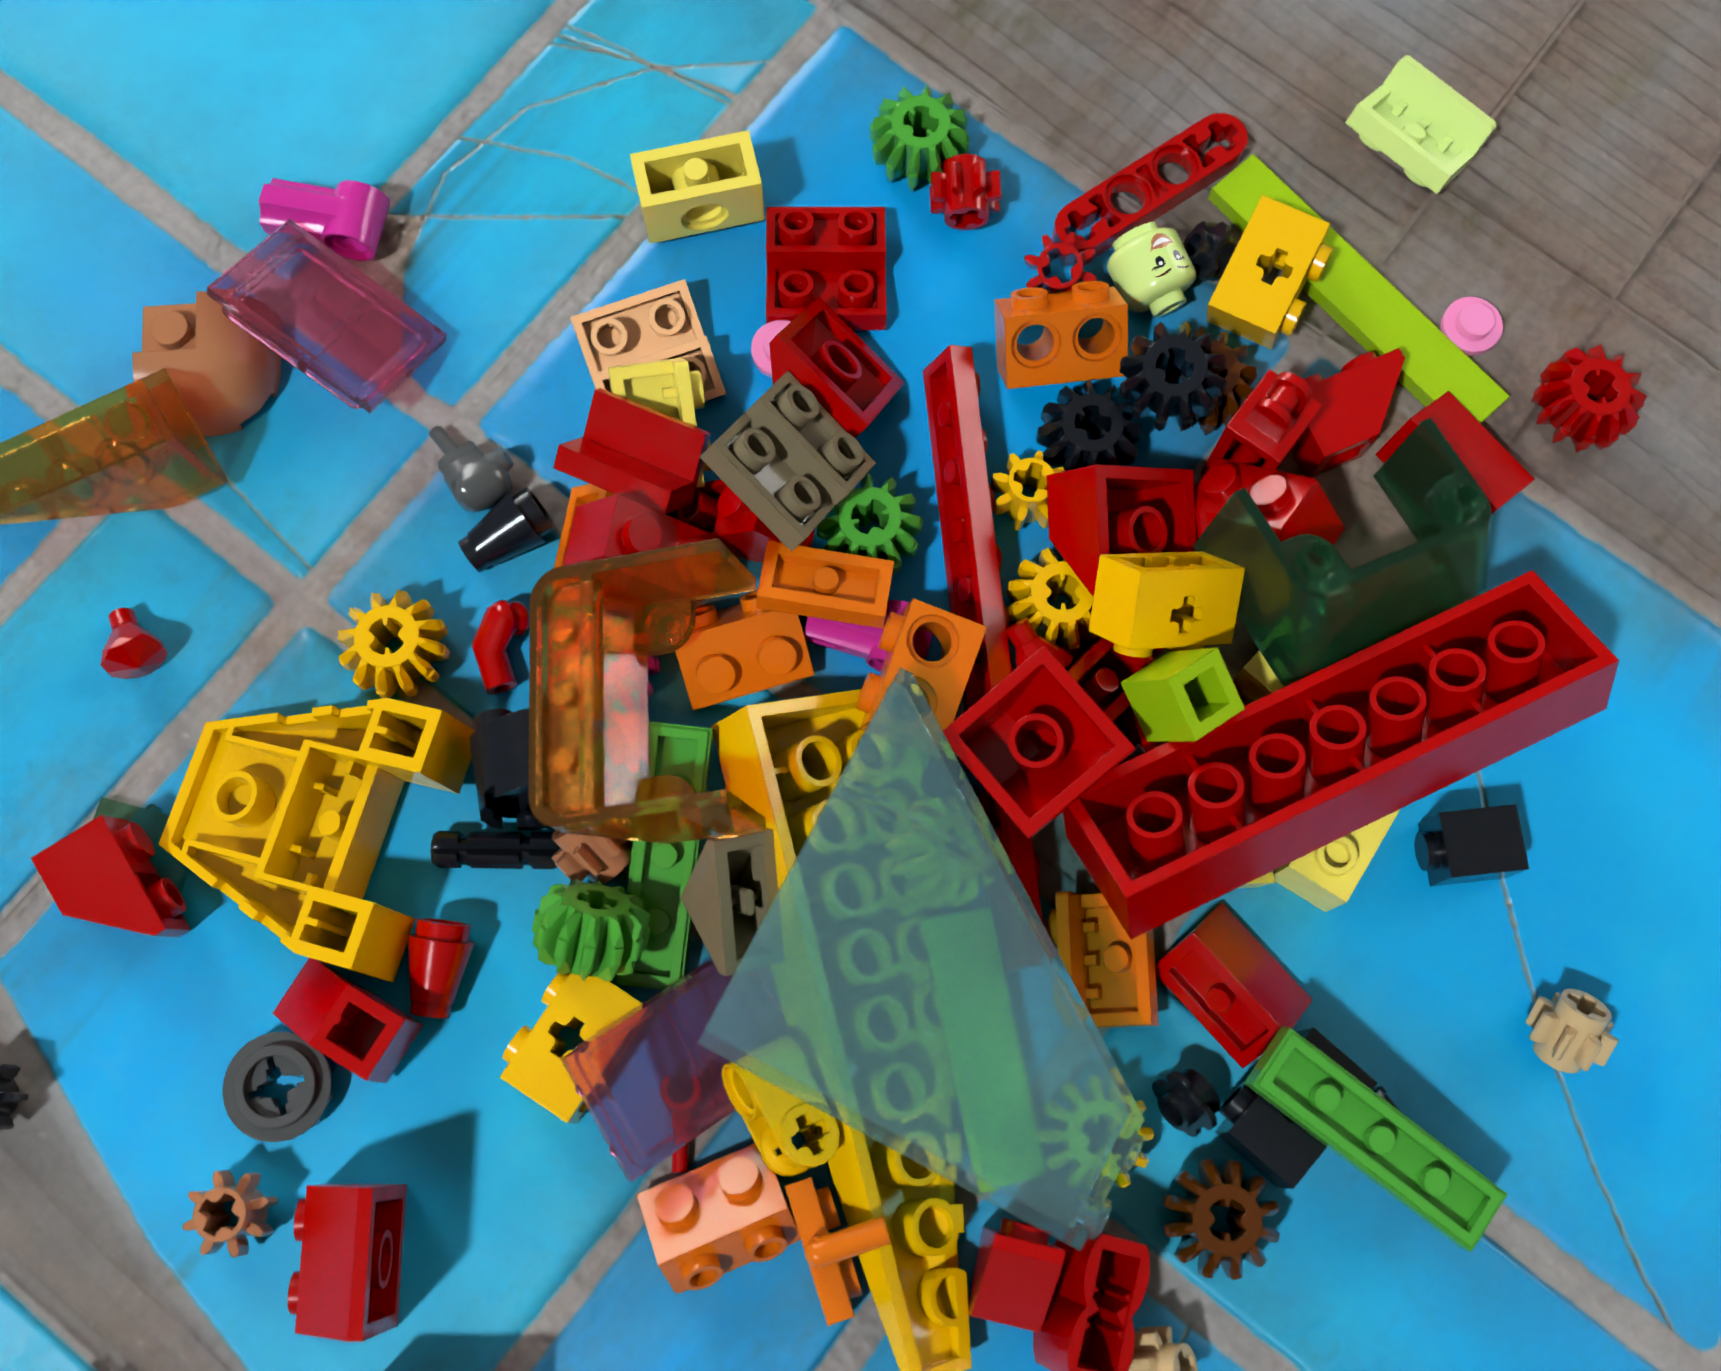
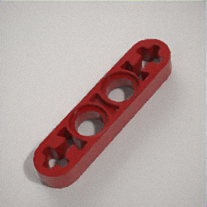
M1214 113L1193 124L1065 205L1058 212L1051 235L1053 244L1058 242L1065 243L1070 225H1073L1075 229L1080 231L1093 224L1098 211L1101 220L1091 227L1087 241L1081 235L1075 236V248L1079 253L1087 249H1094L1096 257L1112 248L1114 241L1126 232L1142 224L1153 222L1231 172L1239 164L1248 142V134L1244 124L1235 116L1227 113ZM1210 138L1217 143L1223 140L1230 143L1228 150L1221 145L1205 153L1204 159L1201 162L1199 156L1205 152ZM1174 162L1186 170L1188 179L1180 184H1170L1160 178L1157 168L1164 163ZM1119 192H1129L1139 198L1142 208L1136 213L1124 214L1113 207L1110 198Z

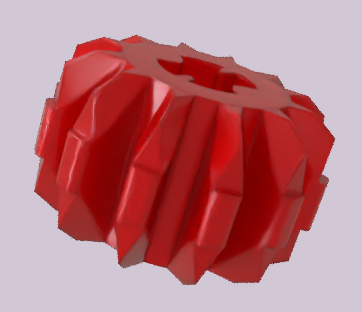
M1601 344L1590 348L1586 353L1575 347L1572 350L1566 351L1555 363L1551 362L1540 374L1541 378L1539 379L1541 385L1534 391L1531 402L1544 408L1538 414L1536 424H1552L1556 429L1553 434L1552 443L1570 437L1575 452L1586 450L1592 444L1599 450L1613 445L1619 439V436L1626 435L1637 425V420L1640 418L1637 411L1644 406L1647 395L1634 389L1639 383L1642 373H1626L1622 368L1625 354L1608 360Z

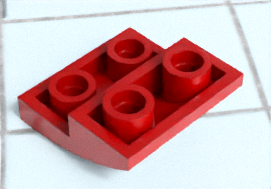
M767 207L766 324L776 320L792 321L814 300L820 297L852 330H886L885 207Z

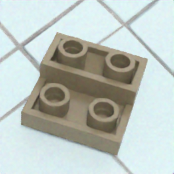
M789 371L775 382L700 456L708 467L790 551L795 549L811 534L832 508L844 499L876 464L862 449L860 443L841 427L817 401L814 394L804 387Z

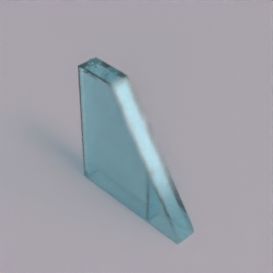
M900 667L700 1034L697 1043L1081 1251L1087 1237L1091 1240L1096 1239L1109 1218L1112 1202L1107 1199V1196L1118 1173L1127 1174L1140 1154L1143 1137L1138 1132L1144 1122V1117L920 686L911 672Z

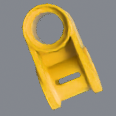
M781 1035L724 1064L722 1068L724 1088L734 1108L742 1116L761 1154V1158L769 1170L780 1176L793 1177L806 1172L809 1168L825 1164L834 1156L839 1146L840 1137L837 1121L831 1114L812 1077L811 1068L806 1056L791 1037ZM820 1126L822 1132L817 1134L815 1127ZM801 1131L805 1137L806 1144L797 1150L793 1145L791 1137ZM778 1147L782 1152L780 1155L776 1153V1148Z

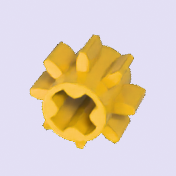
M1039 450L1034 455V458L1022 460L1012 453L1009 455L1007 462L1009 475L994 473L992 477L991 488L996 492L1004 493L995 501L993 512L995 515L1006 512L1009 517L1015 520L1014 525L1017 531L1021 530L1024 523L1035 521L1045 529L1048 527L1046 475L1064 472L1065 470L1063 467L1052 469L1049 464L1043 461V452ZM1024 485H1031L1036 488L1034 497H1027L1022 494Z

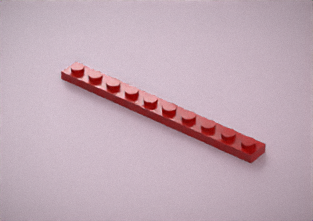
M949 345L923 370L950 613L987 627L963 693L964 709L966 711L1014 671L1015 668L1010 662L1008 638L1005 632L1009 628V612L1003 603L1000 581L1002 554L995 540L992 516L995 497L993 489L988 483L985 459L987 435L981 426L978 402L980 378L974 370L972 347ZM984 789L979 797L972 800L973 808H980L978 821L980 828L995 830L987 841V847L1000 857L992 866L987 867L993 882L982 891L984 908H989L1002 972H1017L1048 964L1046 948L1049 935L1047 924L1041 914L1038 890L1040 863L1033 849L1032 838L1029 840Z

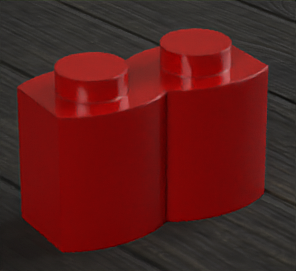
M1067 1222L1054 1245L1066 1250L1063 1267L1041 1332H1034L1033 1334L1035 1361L1051 1371H1129L1135 1343L1132 1316L1140 1307L1149 1282L1150 1258L1147 1245Z

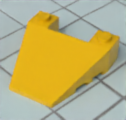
M390 698L367 700L366 706L338 709L333 705L312 708V713L284 716L277 712L205 722L160 838L159 845L211 887L221 890L239 905L238 908L252 920L261 922L281 938L280 942L292 952L394 983L408 942V934H411L415 918L374 902L363 900L405 781L459 794L472 758L469 737L475 730L443 710Z

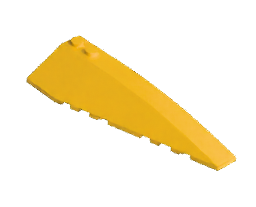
M861 689L746 705L711 727L714 729V740L737 834L764 828L773 829L784 962L770 965L789 1037L800 1046L811 1068L812 1077L831 1114L836 1119L840 1131L839 1146L834 1156L827 1161L848 1227L883 1216L891 1244L858 1255L899 1370L965 1371L972 1368L967 1273L965 1270L959 1269L957 1244L959 1233H964L963 1204H955L953 1162H961L959 1132H952L950 1099L957 1097L921 924L922 920L941 916L940 908L924 909L921 897L915 899L903 897L905 886L903 876L887 875L893 866L897 864L896 856L883 848L890 839L896 837L890 823L895 821L899 815L906 813L913 803L927 798L920 790V775L926 769V764L930 757L860 730L865 712L855 707ZM907 691L893 692L890 698V707L895 717L906 723L917 722L919 715L913 694ZM816 1126L817 1132H822V1128Z

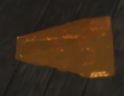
M166 368L1 442L0 525L172 508L228 482V479Z

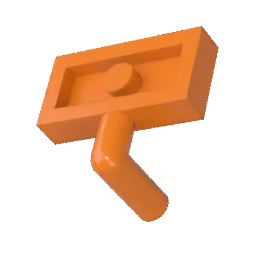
M812 1176L786 1184L787 1196L827 1326L855 1317L850 1299L861 1296L863 1293L852 1257L891 1244L883 1216L830 1233L829 1230L840 1227L841 1223L829 1186L816 1190Z

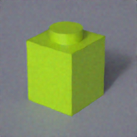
M1218 648L1168 652L1120 682L1147 742H1196L1245 709Z

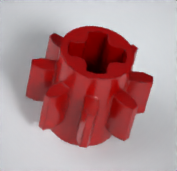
M974 154L955 155L943 162L942 172L931 173V186L929 187L931 213L939 214L944 212V220L947 226L957 230L976 229L988 222L989 212L1000 211L999 199L1002 198L1001 172L999 170L987 172L986 161L982 157Z
M1070 232L1066 236L1065 243L1058 242L1054 244L1051 238L1044 234L1042 235L1044 250L1040 256L1025 255V264L1029 268L1038 271V276L1031 278L1026 283L1027 288H1043L1048 293L1072 291V286L1079 282L1097 281L1095 275L1085 272L1083 266L1090 264L1096 258L1095 250L1087 249L1079 253L1075 248V232ZM1059 258L1065 266L1075 263L1070 269L1072 279L1063 284L1057 276L1046 278L1052 273L1050 263Z

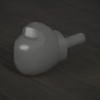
M436 426L430 431L429 436L445 454L439 460L438 468L444 475V481L457 503L465 511L476 513L495 506L509 491H512V482L508 471L514 464L503 448L484 454L474 442H466L458 447L441 426Z

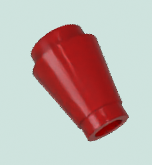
M417 918L415 933L408 934L410 1014L430 1018L450 1017L451 1007L455 1002L475 945L474 941L469 940L470 924L443 919Z

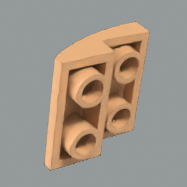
M685 279L570 317L595 389L602 388L611 392L608 367L683 358L688 361L690 372L700 371L705 401L726 395L707 336H704Z

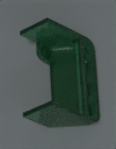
M1431 418L1421 421L1373 475L1418 542L1350 569L1335 546L1319 536L1301 534L1280 542L1246 488H1243L1232 494L1193 545L1196 551H1203L1245 568L1237 616L1284 687L1487 592L1491 506L1485 493Z

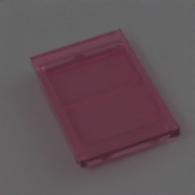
M290 219L271 235H268L265 240L207 287V295L222 305V312L227 318L345 404L355 409L363 408L369 413L376 409L407 378L411 377L413 372L447 338L445 332Z
M711 959L580 1043L574 1051L560 1060L575 1085L576 1093L583 1099L608 1144L610 1154L615 1157L626 1179L633 1182L736 1110L724 1088L722 1080L724 1064L781 1035L789 1036L784 1016L777 1005V1000L772 996L758 969L724 976L719 974Z

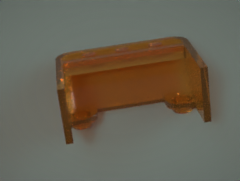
M719 538L561 566L545 573L535 584L530 597L529 805L532 813L541 823L561 833L662 844L766 831L765 817L727 789L697 793L692 785L680 777L674 775L650 777L648 657L672 653L685 645L695 628L696 600L756 590V578Z

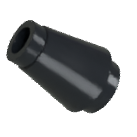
M525 487L517 494L509 491L467 533V536L458 541V544L477 571L482 572L489 566H494L546 543L545 535L554 530L556 526L538 498L528 487Z

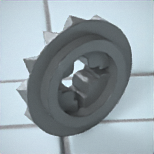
M272 1032L261 1035L244 1045L233 1057L227 1068L223 1081V1101L226 1112L233 1124L241 1132L253 1139L264 1142L294 1140L308 1129L320 1124L321 1115L327 1104L334 1098L331 1091V1076L334 1069L327 1062L324 1054L308 1045L295 1033ZM276 1067L280 1068L283 1076L304 1077L303 1082L297 1083V1087L287 1092L288 1103L285 1104V1107H282L278 1098L254 1096L255 1093L264 1091L265 1086L274 1082L273 1071L276 1070Z

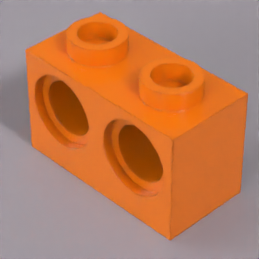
M1084 281L1074 284L1072 291L1048 293L1043 288L1029 287L1014 290L1011 292V298L994 299L997 370L1007 389L1124 376L1120 373L1119 369L1121 359L1128 356V304L1114 286L1109 287V284L1101 281ZM1093 318L1104 319L1103 326L1096 335L1090 338L1078 337L1079 330L1085 322ZM1031 325L1044 326V331L1036 342L1029 345L1017 343L1019 334L1026 327Z
M914 598L903 609L901 615L891 611L878 643L879 649L887 651L880 674L868 673L855 708L865 712L859 729L931 757L943 751L946 742L939 733L955 719L987 627ZM915 632H930L938 638L942 647L940 660L927 661L917 655L912 643ZM907 691L917 698L920 704V716L917 722L906 723L895 717L890 707V698L893 692Z

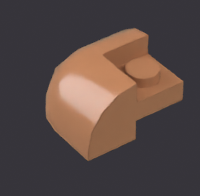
M196 291V303L143 306L142 352H132L133 378L142 414L152 433L158 439L219 436L243 430L241 423L258 413L270 395L277 396L281 378V320L278 315L265 304L245 296L225 292Z

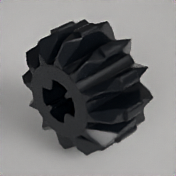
M1160 321L1158 325L1154 326L1153 341L1137 335L1132 340L1131 345L1134 355L1125 356L1120 362L1119 371L1127 377L1120 384L1121 397L1123 399H1137L1132 410V415L1136 419L1145 417L1151 411L1156 413L1154 427L1158 431L1165 429L1168 417H1176L1178 425L1184 431L1192 426L1193 412L1202 417H1210L1215 409V403L1212 398L1223 396L1227 386V381L1218 375L1225 369L1226 357L1224 354L1209 353L1214 341L1211 333L1202 335L1195 341L1190 339L1191 325L1188 321L1180 325L1177 335L1171 336L1167 327ZM1167 370L1181 372L1178 384H1170L1165 381Z
M1090 379L1083 383L1080 395L1065 385L1058 393L1057 403L1048 402L1041 413L1044 425L1040 426L1037 430L1036 442L1038 445L1047 447L1043 455V461L1050 466L1063 464L1065 471L1095 464L1132 465L1138 454V450L1133 444L1139 442L1142 435V424L1130 421L1133 418L1134 402L1117 405L1114 402L1118 393L1115 385L1108 388L1104 396L1096 394L1095 387ZM1086 430H1090V436L1092 439H1088V434Z

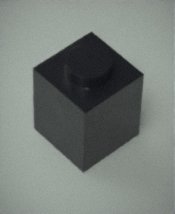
M1516 804L1439 812L1418 823L1419 832L1416 834L1414 842L1415 855L1419 867L1423 871H1427L1430 887L1505 879L1529 869Z

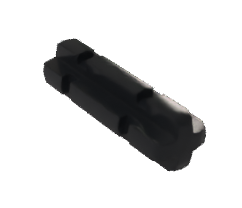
M437 831L432 837L430 853L432 863L439 868H461L463 863H467V866H471V868L523 869L524 863L532 866V869H555L557 866L551 857L561 848L552 840L554 832H531L530 837H525V834H522V832L469 831L468 836L460 834V831Z

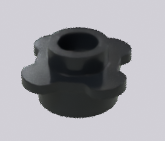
M1202 221L1194 227L1183 243L1196 270V275L1204 281L1220 279L1236 249V242L1230 236L1231 228L1225 222H1219L1216 226H1210V224Z
M1183 1068L1179 1072L1172 1071L1169 1073L1166 1082L1162 1079H1157L1152 1084L1153 1093L1158 1099V1108L1163 1117L1174 1128L1185 1132L1191 1137H1196L1201 1133L1202 1127L1212 1130L1217 1125L1215 1114L1220 1110V1099L1210 1082L1199 1072L1191 1068Z

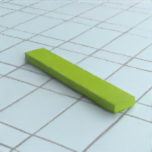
M1254 154L1249 156L1211 189L1208 200L1243 233L1262 195L1323 220ZM1329 227L1325 245L1334 248L1319 281L1315 282L1307 278L1302 290L1367 352H1374L1378 357L1400 348L1405 360L1398 382L1424 407H1427L1450 391L1482 424L1510 396L1335 230Z

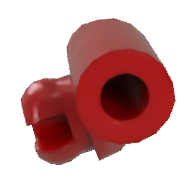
M500 600L489 606L472 641V649L487 694L504 693L517 686L508 657L507 647L513 635H522L530 626L529 610L521 602L512 601L507 603L505 600Z

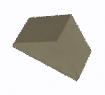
M764 828L707 839L681 895V900L719 974L729 976L784 962L773 829Z

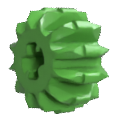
M927 83L920 95L914 96L903 86L898 93V101L883 99L879 107V117L874 118L870 126V139L873 141L872 157L875 165L886 166V176H888L889 182L905 176L907 177L908 186L913 191L919 184V179H926L931 184V173L942 172V164L946 159L968 153L970 137L966 131L967 117L965 110L953 109L954 101L950 93L935 99L932 97V91Z
M867 473L861 480V488L857 490L854 488L825 516L826 518L816 527L817 536L828 540L823 549L894 561L892 573L896 575L902 568L900 555L913 557L918 550V542L913 536L922 531L923 520L920 516L911 514L915 508L916 500L912 493L895 497L897 482L893 477L886 480L881 488L873 487L872 475ZM871 520L880 524V528L873 527L868 534L859 531V526L866 528Z
M578 879L571 880L569 885H552L548 894L541 897L539 910H535L532 932L535 933L533 946L538 949V960L544 964L556 965V971L561 975L573 973L580 975L583 981L587 977H599L604 981H612L615 974L621 976L632 974L636 963L640 962L642 951L647 948L650 927H648L650 914L643 909L642 899L636 895H626L624 888L621 886L608 887L602 885L599 880L591 884L584 883Z

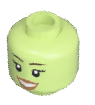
M1149 222L1126 232L1114 241L1112 246L1115 252L1107 262V270L1117 291L1128 304L1129 311L1145 312L1151 310L1153 317L1158 318L1178 309L1186 303L1187 300L1183 292L1195 281L1196 270L1179 235L1174 229L1170 227L1158 228L1155 222Z

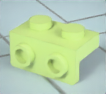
M1409 55L1404 56L1397 62L1384 83L1358 103L1345 122L1359 133V137L1365 145L1386 154L1404 168L1405 174L1411 181L1420 186L1428 187L1436 194L1467 167L1497 127L1495 120Z

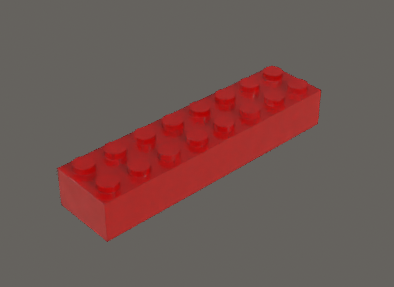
M1531 570L1245 705L1244 710L1196 742H1167L1116 766L1063 811L1066 837L1129 938L1133 939L1605 710L1619 659L1549 586Z

